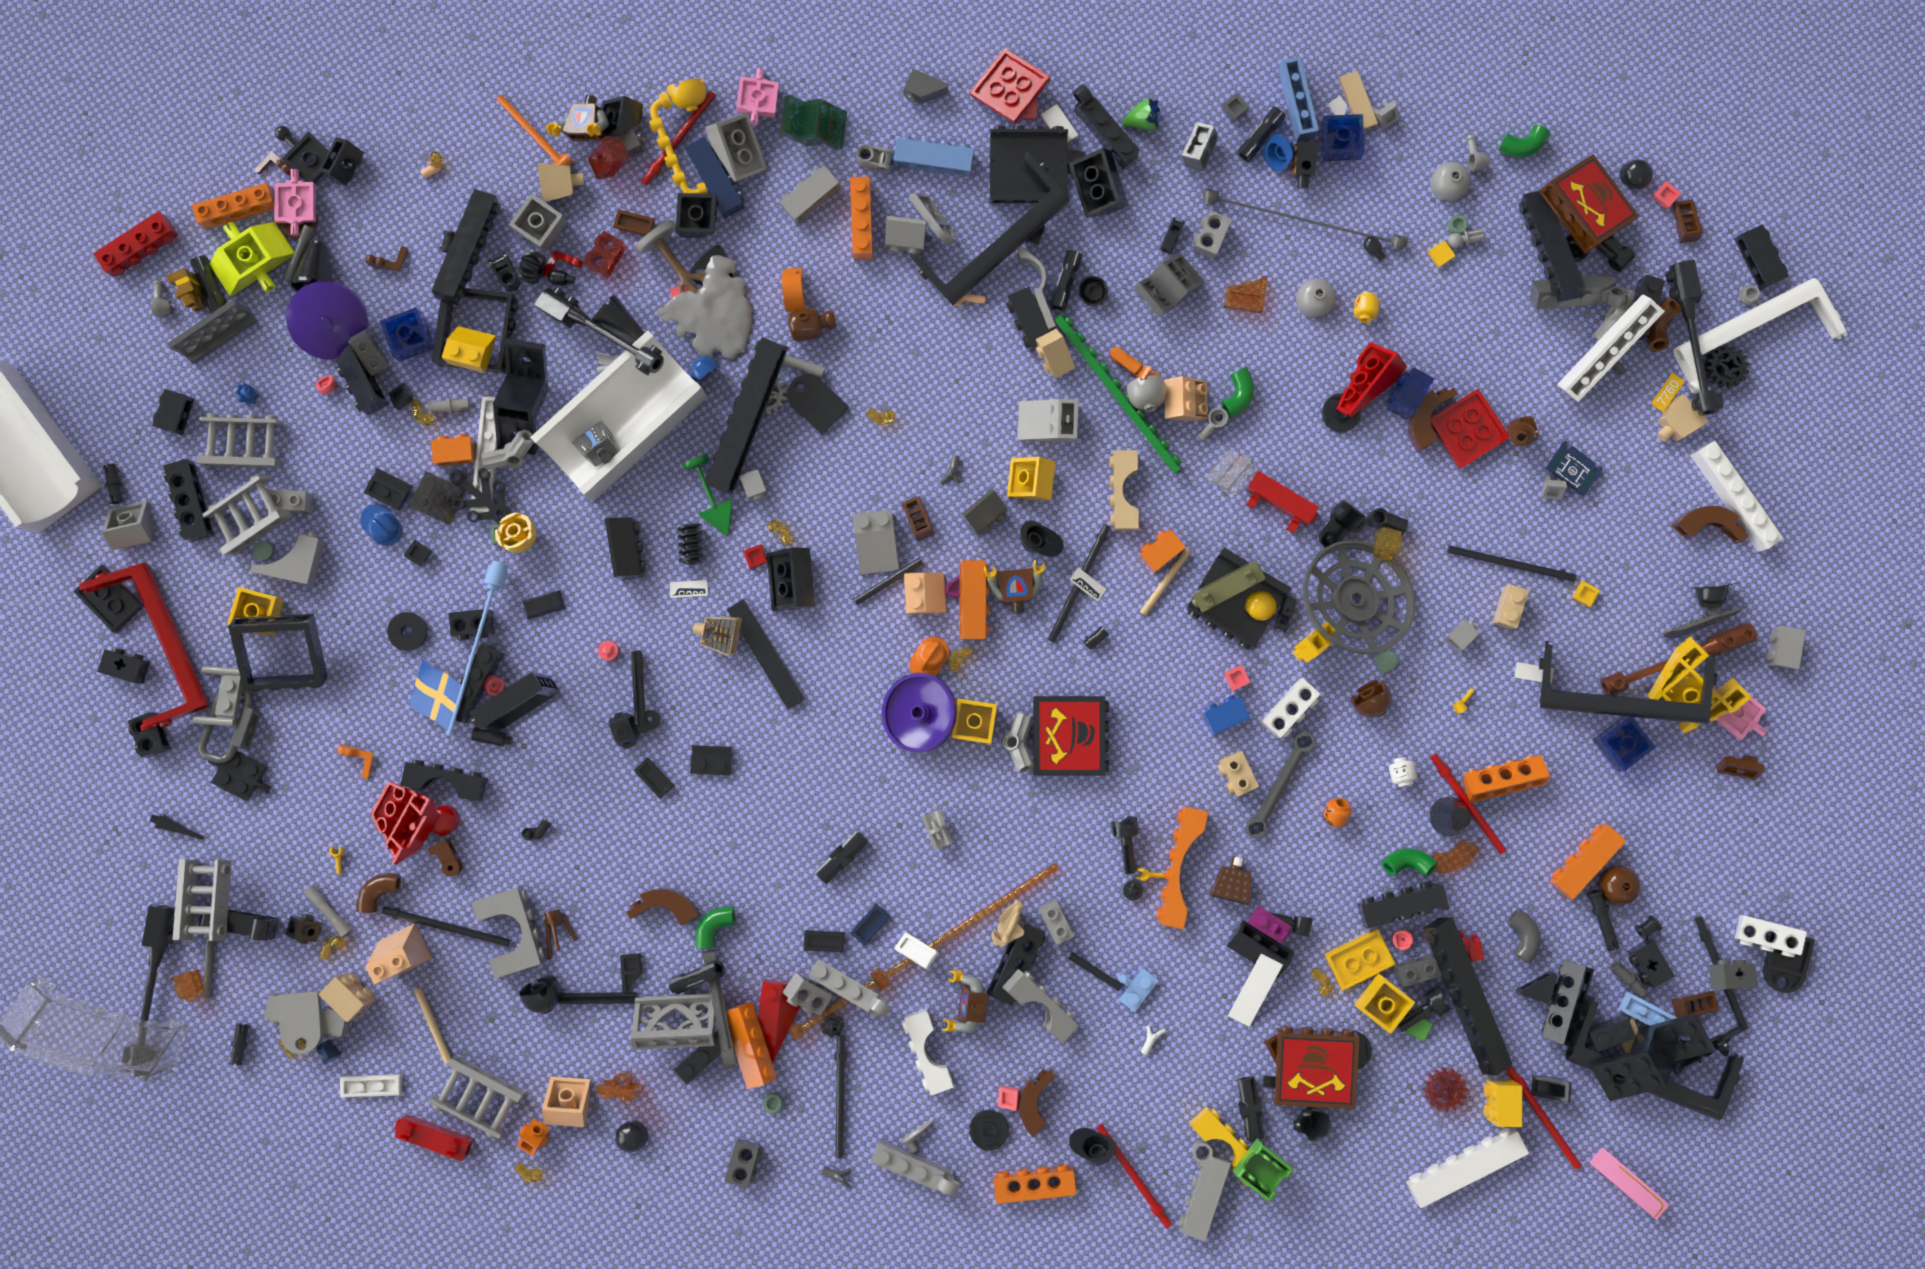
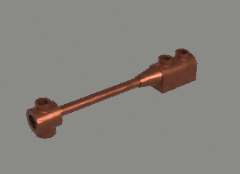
M1743 623L1706 637L1707 641L1700 646L1709 656H1716L1757 641V633L1751 623ZM1668 660L1626 676L1622 672H1617L1601 678V688L1605 695L1611 696L1628 690V683L1662 671Z

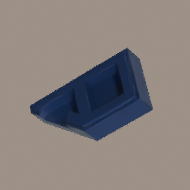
M329 1040L322 1042L316 1048L318 1054L324 1057L322 1059L323 1064L338 1059L342 1054Z

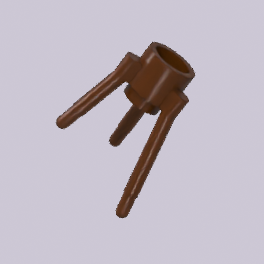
M560 909L544 913L548 959L552 958L550 929H552L556 950H560L556 927L562 925L561 921H563L573 940L577 941V937L568 923L565 913L561 914Z

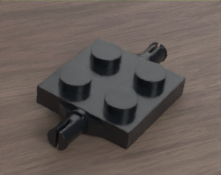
M236 750L234 757L226 763L208 761V763L217 767V773L211 783L244 801H248L252 793L257 789L268 794L272 788L262 782L263 774L268 766Z

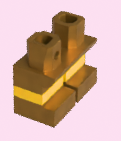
M183 268L166 275L168 282L177 286L178 290L175 292V297L181 300L186 308H192L194 312L206 308L203 302L205 298L203 290L194 273Z

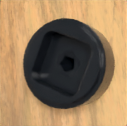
M1130 880L1124 884L1123 894L1129 900H1138L1143 894V887L1139 882Z

